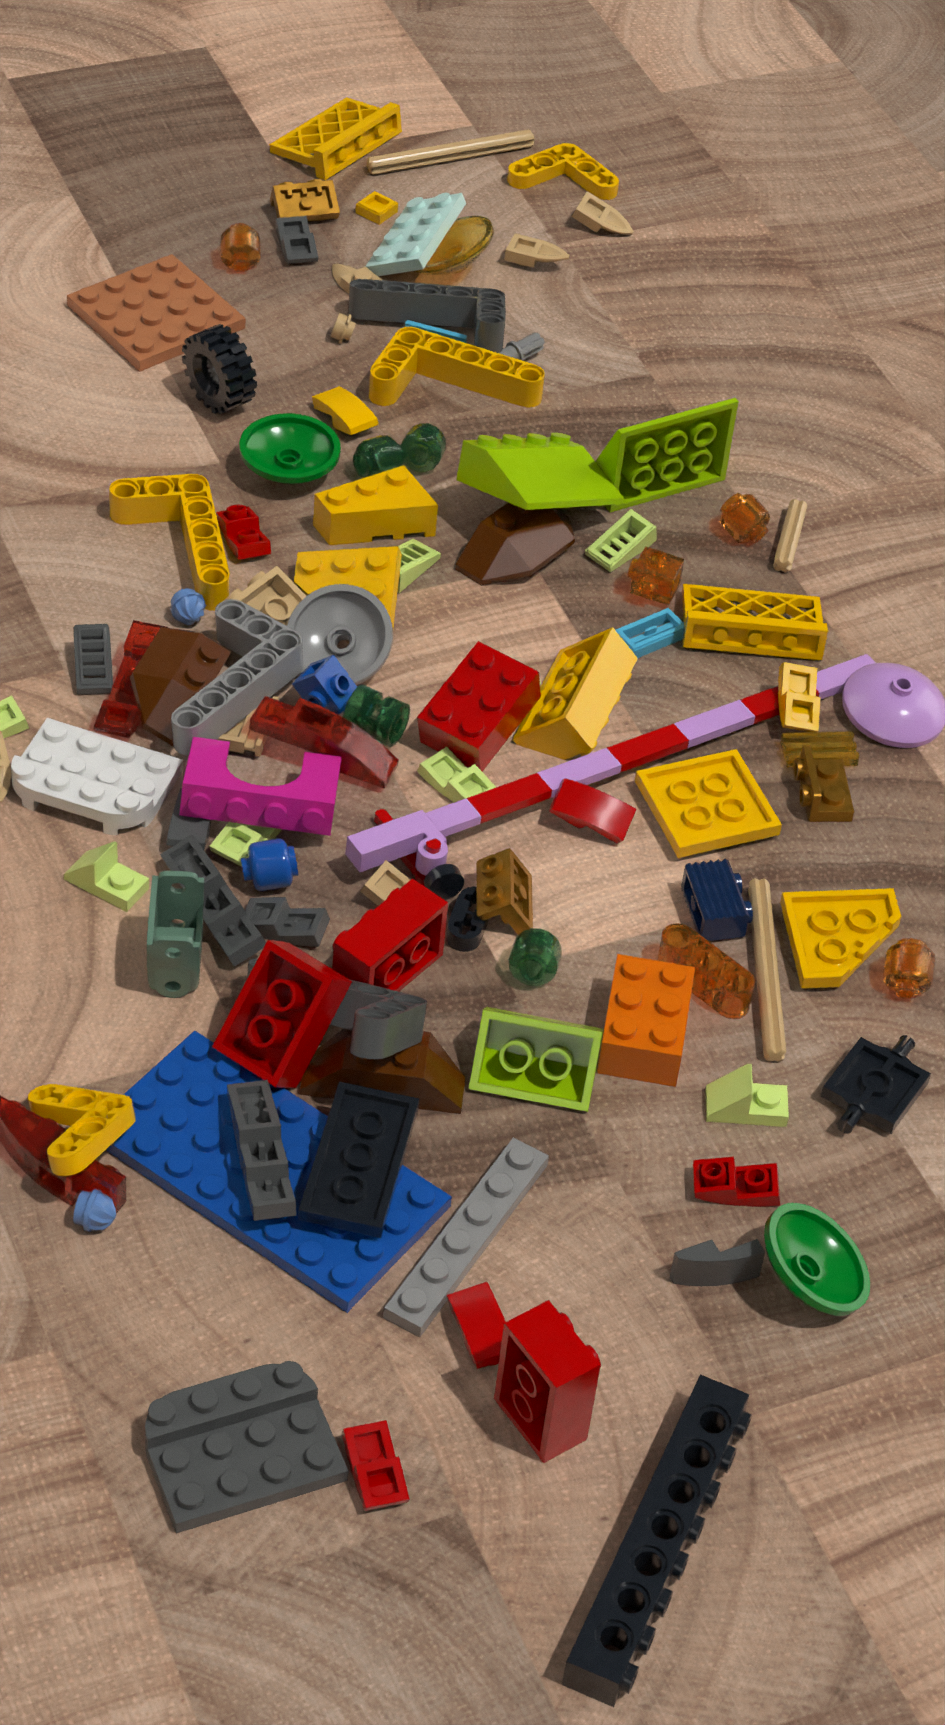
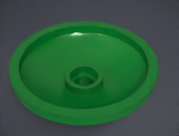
M283 413L269 415L251 423L240 437L239 452L244 464L260 477L281 484H302L317 480L334 469L340 458L341 444L335 431L324 422L306 415Z
M801 1203L783 1204L770 1214L764 1228L766 1253L780 1281L797 1299L812 1309L835 1316L853 1314L866 1303L870 1294V1276L866 1262L854 1241L837 1222L820 1210Z

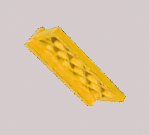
M346 97L269 144L270 153L314 167L316 177L327 180L402 132L400 105L390 102L379 108Z
M683 584V647L811 660L823 659L828 627L827 623H823L820 597ZM694 597L704 598L706 600L701 602ZM730 601H738L740 604L735 605ZM763 604H770V605H773V606H775V607H773V608L770 609V608H768L767 606H765V605H763ZM717 606L724 611L719 613L712 608ZM797 607H801V608H811V609L808 610V611H806V612H804V611H802L801 609H799V608H797ZM753 610L754 612L758 613V615L753 616L747 611ZM786 613L793 618L787 619L782 614Z

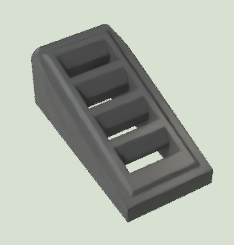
M75 625L73 627L77 694L113 693L109 625ZM105 675V678H83V676Z

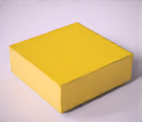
M374 191L356 204L355 213L380 225L398 212V202Z

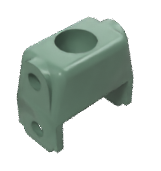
M162 871L159 873V876H152L147 931V977L151 989L169 998H180L188 992L195 991L200 981L204 878L198 877L194 872ZM174 883H181L185 887L178 889L172 887L171 885ZM180 919L184 922L181 924H177L172 922V920Z

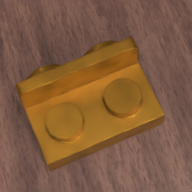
M313 179L305 183L295 184L283 182L272 188L270 204L275 206L277 218L307 216L308 222L339 218L340 210L333 180Z
M803 745L800 759L794 760L793 773L795 781H800L801 784L799 803L801 807H806L808 821L852 822L854 807L843 760L813 759L811 746Z
M511 848L479 859L476 863L477 916L483 921L500 915L502 921L505 924H510L519 937L533 932L531 873Z

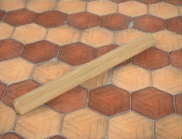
M527 129L373 156L367 159V168L370 174L376 175L529 148L534 145V134H532L531 130Z
M754 878L749 882L748 895L753 910L751 927L764 1058L769 1062L774 1060L780 1062L785 1058L786 1042L770 883L766 879L758 880Z

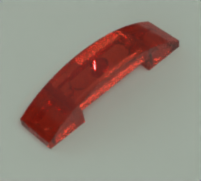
M133 620L124 644V657L108 700H103L95 721V732L130 738L134 734L141 721V713L136 703L130 676L159 629L166 626Z

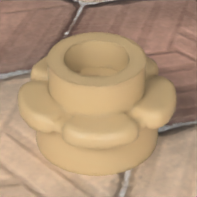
M339 313L330 337L339 340L338 344H341L343 339L350 341L356 325L355 322L350 321L351 314L346 316Z

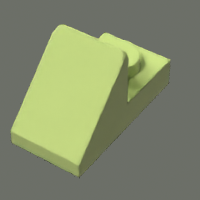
M115 841L86 851L64 873V880L126 912L149 890L148 877L118 862L117 842Z
M746 1064L706 1085V1122L787 1127L789 1119L787 1085L753 1083L752 1064Z

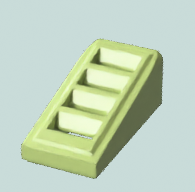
M630 509L585 550V555L609 572H612L646 550L657 540L656 526ZM632 532L636 536L632 537L631 535H629V533ZM623 538L628 544H624L620 539ZM613 544L616 547H618L620 551L617 552L610 546ZM604 550L605 552L610 554L612 558L608 559L600 552Z
M415 539L399 545L402 557L398 593L403 591L440 559L441 553Z

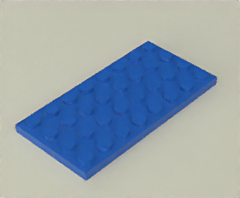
M194 1030L123 1094L132 1099L136 1121L106 1151L348 1313L451 1207L452 1196L402 1165L381 1238L298 1220L299 1207L328 1116L285 1088L274 1087L269 1084L281 1124V1140L288 1160L289 1180L296 1201V1216L254 1221L233 1129L227 1084L262 1081L263 1079L212 1047L214 1042Z

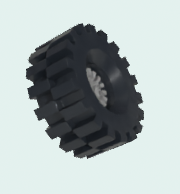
M223 324L215 325L189 336L184 341L186 345L182 346V352L185 354L182 356V363L187 367L184 369L186 376L190 377L191 382L189 385L191 389L195 388L197 399L199 401L203 400V405L207 409L211 407L212 413L223 414L250 402L251 398L255 397L256 392L254 389L257 388V381L253 379V377L257 376L256 370L251 367L250 363L253 360L251 355L247 356L245 352L247 350L244 343L240 344L239 335L236 332L231 334V328L228 326L224 327Z

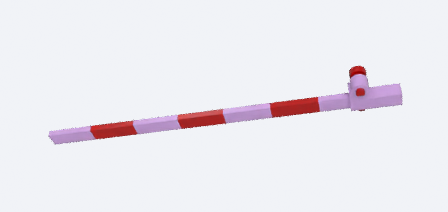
M868 654L818 671L816 696L824 699L843 692L844 686L852 673L863 666L875 664L876 662ZM778 686L427 813L420 810L394 820L385 809L377 810L374 822L378 826L347 836L345 855L359 872L382 865L385 860L390 862L400 858L415 876L414 880L424 886L426 875L433 868L446 864L448 854L446 836L553 798L564 778L588 785L780 715Z

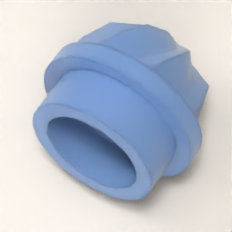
M185 588L173 595L170 610L177 621L186 625H192L195 622L199 623L200 617L204 616L206 604L201 594L193 589Z
M94 1189L92 1193L82 1191L78 1196L74 1209V1224L82 1225L84 1231L88 1232L104 1230L111 1225L116 1218V1208L113 1199L103 1194L101 1190Z

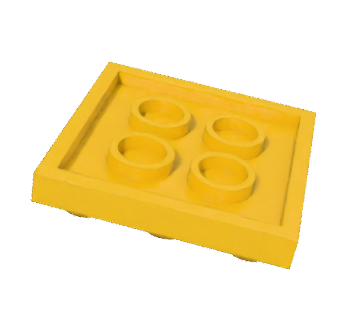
M737 749L636 771L635 783L677 858L780 835L782 824Z

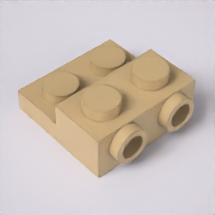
M276 566L266 574L260 571L250 580L246 589L241 591L237 588L225 600L234 599L242 601L287 626L292 612L306 595Z

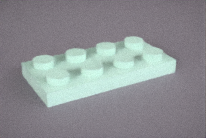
M442 193L433 198L423 199L422 197H417L407 202L406 207L395 220L392 228L384 236L377 250L373 252V256L366 264V267L377 276L423 270L466 205L463 194L450 195L449 193Z

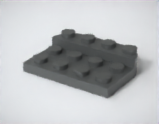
M285 1361L281 1364L258 1366L173 1391L160 1399L154 1400L149 1405L145 1423L146 1456L176 1534L348 1481V1468L317 1399L318 1388L315 1382L303 1372L300 1364L294 1361Z

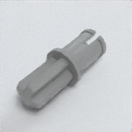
M534 332L517 342H508L506 347L499 353L524 361L529 356L543 350L545 342L539 333Z

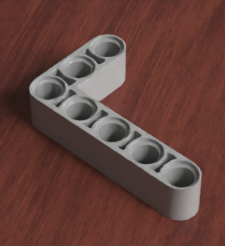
M229 599L220 602L215 608L217 640L224 647L241 655L242 658L172 713L171 722L175 750L180 754L189 755L193 737L217 740L299 675L303 670L301 634L242 601Z

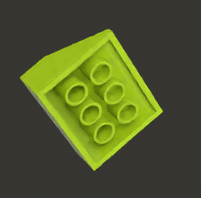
M736 398L618 429L595 461L624 497L623 504L604 505L608 511H618L725 480L739 401Z
M529 433L526 438L504 434L502 439L479 435L477 440H463L456 480L522 509L623 504L624 497L584 446L570 441L571 436L567 434L551 433L550 437H546L540 434Z

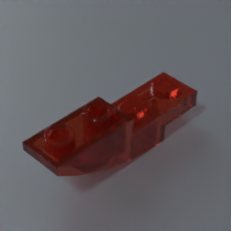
M264 696L250 719L249 730L313 753L341 757L339 773L384 789L399 763V759L384 745L360 727L340 715L302 698H299L295 706Z
M0 1096V1142L10 1157L31 1179L53 1196L71 1206L76 1203L82 1191L92 1193L94 1189L101 1190L103 1194L113 1199L116 1213L119 1212L126 1203L125 1175L121 1174L117 1168L111 1165H104L96 1160L87 1168L74 1175L59 1176L51 1171L47 1148L65 1132V1128L61 1127L53 1119L43 1118L33 1113L15 1100H8Z

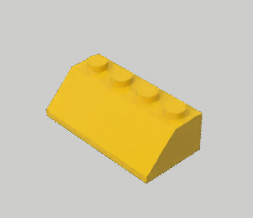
M613 627L559 651L540 687V699L522 720L512 739L516 745L563 760L579 754L581 756L587 755L596 747L597 738L601 730L609 722L608 716L614 705L620 700V693L625 683L631 678V671L638 659Z

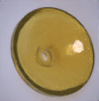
M483 216L457 218L425 268L414 272L424 275H447L464 271L489 246L494 235V227L491 221Z

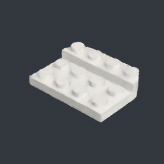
M50 718L45 720L21 757L14 755L11 763L12 786L16 794L22 799V806L34 811L38 804L42 803L103 822V833L109 835H118V829L130 828L139 824L147 827L156 816L183 771V759Z

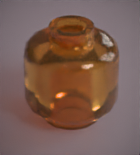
M243 223L231 225L222 232L220 237V257L222 263L237 272H245L254 268L261 258L259 233Z
M736 493L722 505L720 509L722 513L720 523L736 542L745 543L751 540L753 543H756L768 533L769 529L766 526L769 523L770 514L753 494L742 495L741 493Z
M914 938L899 940L896 944L890 946L885 953L884 984L893 990L895 995L905 999L916 998L918 994L927 992L933 985L936 962L935 954L921 940Z

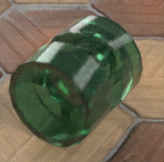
M361 684L354 690L347 702L342 723L345 728L361 735L369 733L372 740L385 746L393 747L400 740L406 729L410 717V705L391 696L384 699L382 692Z

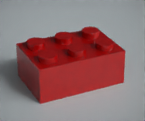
M478 641L418 715L420 743L438 752L448 747L466 767L469 768L475 764L483 772L540 699L539 671Z
M412 878L400 889H394L378 907L368 910L351 929L342 931L336 937L332 946V969L350 980L400 992L443 955L448 902Z
M267 940L212 1047L263 1080H268V1083L274 1087L297 1088L352 981L289 942Z
M549 1300L504 1323L494 1393L496 1403L543 1463L587 1440L601 1368L599 1356L594 1348L583 1343L575 1333L569 1317L562 1312L559 1313Z

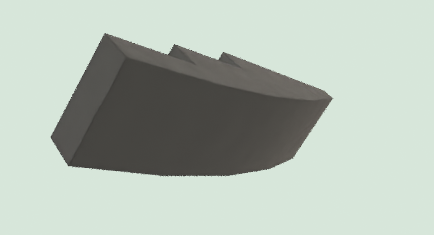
M193 834L160 854L170 871L194 872L198 877L204 878L203 921L234 967L264 948L266 942Z
M268 1080L227 1084L233 1129L253 1220L296 1216V1201L289 1180L288 1160L281 1140V1124Z

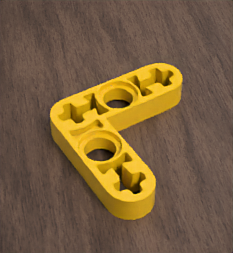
M571 143L558 144L515 161L508 167L507 182L510 186L517 189H527L566 174L586 191L601 200L614 199L618 194L619 178L581 148Z
M58 1084L42 1085L31 1090L28 1094V1103L34 1119L71 1126L47 1148L51 1171L59 1176L74 1175L87 1168L136 1121L132 1099L126 1095Z

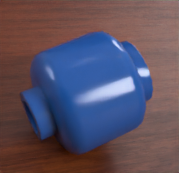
M281 838L253 842L248 847V857L241 858L244 881L252 880L254 888L260 892L289 887L292 884L293 877L298 876L294 846H287V843Z

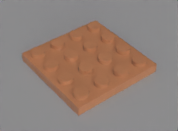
M173 254L67 295V306L139 372L184 354L182 346L186 345L185 339L218 324L230 327L231 334L245 329L246 318Z

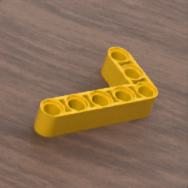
M403 327L395 333L371 366L368 396L369 400L376 405H392L401 396L415 374H419L521 407L531 408L538 406L542 401L545 372L540 366L416 327Z
M178 474L123 478L111 483L109 488L110 518L115 523L132 525L180 521L195 591L203 596L206 604L205 609L215 611L216 606L229 596L230 572L208 480L199 474Z

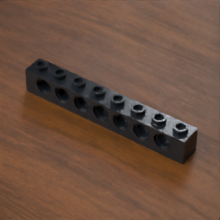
M700 1374L566 1661L562 1681L563 1686L611 1707L615 1706L621 1691L630 1693L639 1671V1666L634 1665L638 1653L647 1655L656 1633V1628L651 1627L655 1615L664 1617L673 1595V1591L667 1588L672 1578L680 1581L690 1556L684 1550L688 1541L694 1544L697 1543L704 1527L706 1518L700 1516L704 1506L712 1509L721 1488V1483L716 1481L719 1472H729L737 1448L732 1447V1443L735 1437L743 1439L752 1418V1414L745 1412L750 1394ZM690 1464L697 1465L701 1468H694L690 1466ZM672 1499H679L684 1501L685 1503H678L673 1501ZM656 1535H665L670 1539H661ZM639 1571L651 1572L653 1576L643 1575ZM629 1607L636 1610L637 1613H628L621 1608ZM604 1645H614L620 1651H610Z

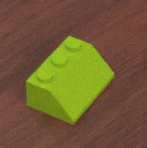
M485 1007L482 1012L469 1089L588 1112L604 1029Z

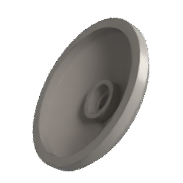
M334 584L313 591L296 606L287 625L301 634L303 670L301 673L311 663L334 655L348 672L355 685L368 680L382 668L393 644L392 622L383 603L369 591L349 584ZM341 640L349 641L346 648L340 649L337 645Z

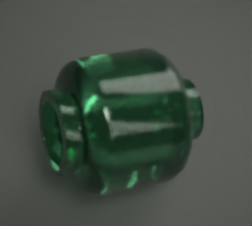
M420 423L414 425L407 431L401 442L400 456L404 464L410 469L417 472H427L434 469L440 463L446 450V438L443 432L432 424Z
M380 435L362 441L358 444L353 455L355 471L363 478L403 466L404 460L403 448L388 435Z
M530 928L522 931L515 938L508 958L509 969L513 977L529 986H541L549 983L556 976L562 957L561 944L557 937L544 929Z

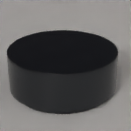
M442 864L433 868L424 879V886L444 900L456 896L462 890L465 883L459 868L453 864Z

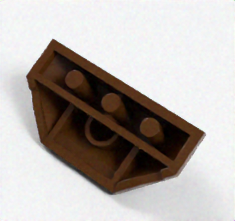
M506 503L480 522L457 561L455 570L481 586L491 584L492 581H507L531 576L575 543L570 519L555 508L525 510L511 503Z
M161 627L130 676L136 703L141 713L142 728L174 747L171 722L172 713L217 677L231 650L202 632Z
M343 1028L316 1050L301 1080L300 1095L334 1099L340 1081L419 1098V1109L456 1114H461L465 1087V1076L433 1034L427 1031H423L422 1041L416 1045L383 1059H366L350 1053L352 1030Z

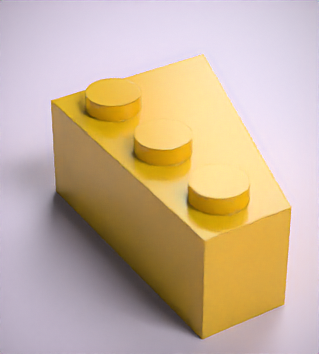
M403 465L315 493L313 526L329 546L372 542V537L392 535L393 540L404 539V534L424 532L425 537H434L436 535L438 504Z

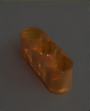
M679 923L666 926L662 931L657 961L695 967L691 993L726 1018L740 1019L746 1016L749 1012L753 995L754 976L692 928Z

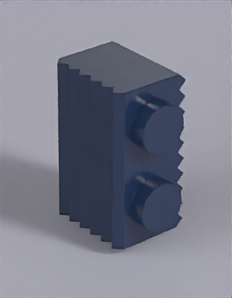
M726 858L723 861L718 859L713 862L710 860L708 863L705 861L700 864L698 862L694 864L688 863L684 868L681 890L685 897L687 908H689L691 919H693L697 936H699V942L745 937L747 925L752 923L753 920L751 903L749 900L744 901L741 895L743 889L741 876L739 873H733L729 860Z

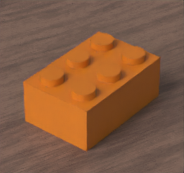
M617 954L597 1069L598 1074L676 1087L695 967Z

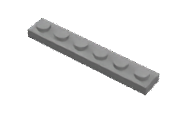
M513 1137L384 1307L383 1318L421 1337L447 1302V1295L456 1290L548 1165L549 1155Z

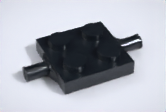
M902 1035L893 1049L878 1046L860 1037L825 1083L821 1097L846 1110L836 1123L841 1132L845 1127L844 1133H851L858 1121L862 1119L890 1134L893 1133L928 1085L931 1073L914 1065L906 1057L915 1047V1042L911 1037L907 1041L908 1036Z

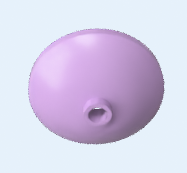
M895 663L869 664L852 673L844 686L842 703L847 717L859 731L879 743L899 748L923 746L936 739L945 726V699L942 693L930 679L910 667Z

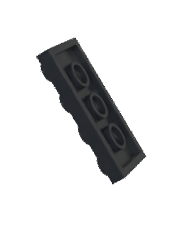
M339 1081L299 1207L298 1220L381 1238L419 1110L420 1099Z

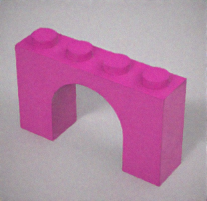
M193 737L182 784L179 815L331 836L341 757L304 752L301 774L297 779L280 786H260L242 781L228 770L229 741Z

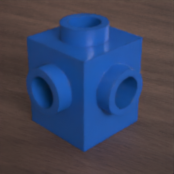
M334 655L311 663L292 683L316 718L330 713L333 716L341 714L350 706L349 699L358 690L348 672Z

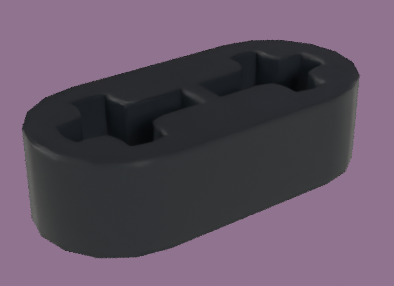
M475 886L467 887L460 892L448 921L446 940L448 945L457 951L468 952L476 949L481 943L489 919L482 921L477 916V907L475 912L469 911V907L477 904V887ZM464 926L470 927V931L466 935L461 934Z

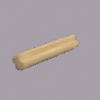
M793 499L789 502L774 558L773 567L776 571L782 570L784 573H787L792 568L806 514L807 504L804 500L798 501Z

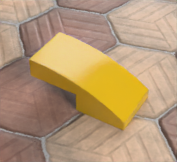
M340 386L312 396L314 409L331 415L333 428L353 435L379 425L377 417L366 404L353 393Z
M783 662L779 666L778 699L780 720L783 728L812 733L819 731L821 697L816 696L818 668Z

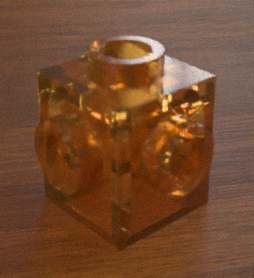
M645 546L639 559L633 558L627 576L632 579L630 593L669 605L681 583L684 559Z

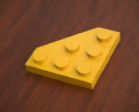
M399 546L298 552L294 583L300 587L306 596L317 589L334 584H349L361 587L375 595L383 603L390 616L392 627H394L402 553Z
M894 888L782 892L780 901L801 989L840 987L899 927L901 920Z

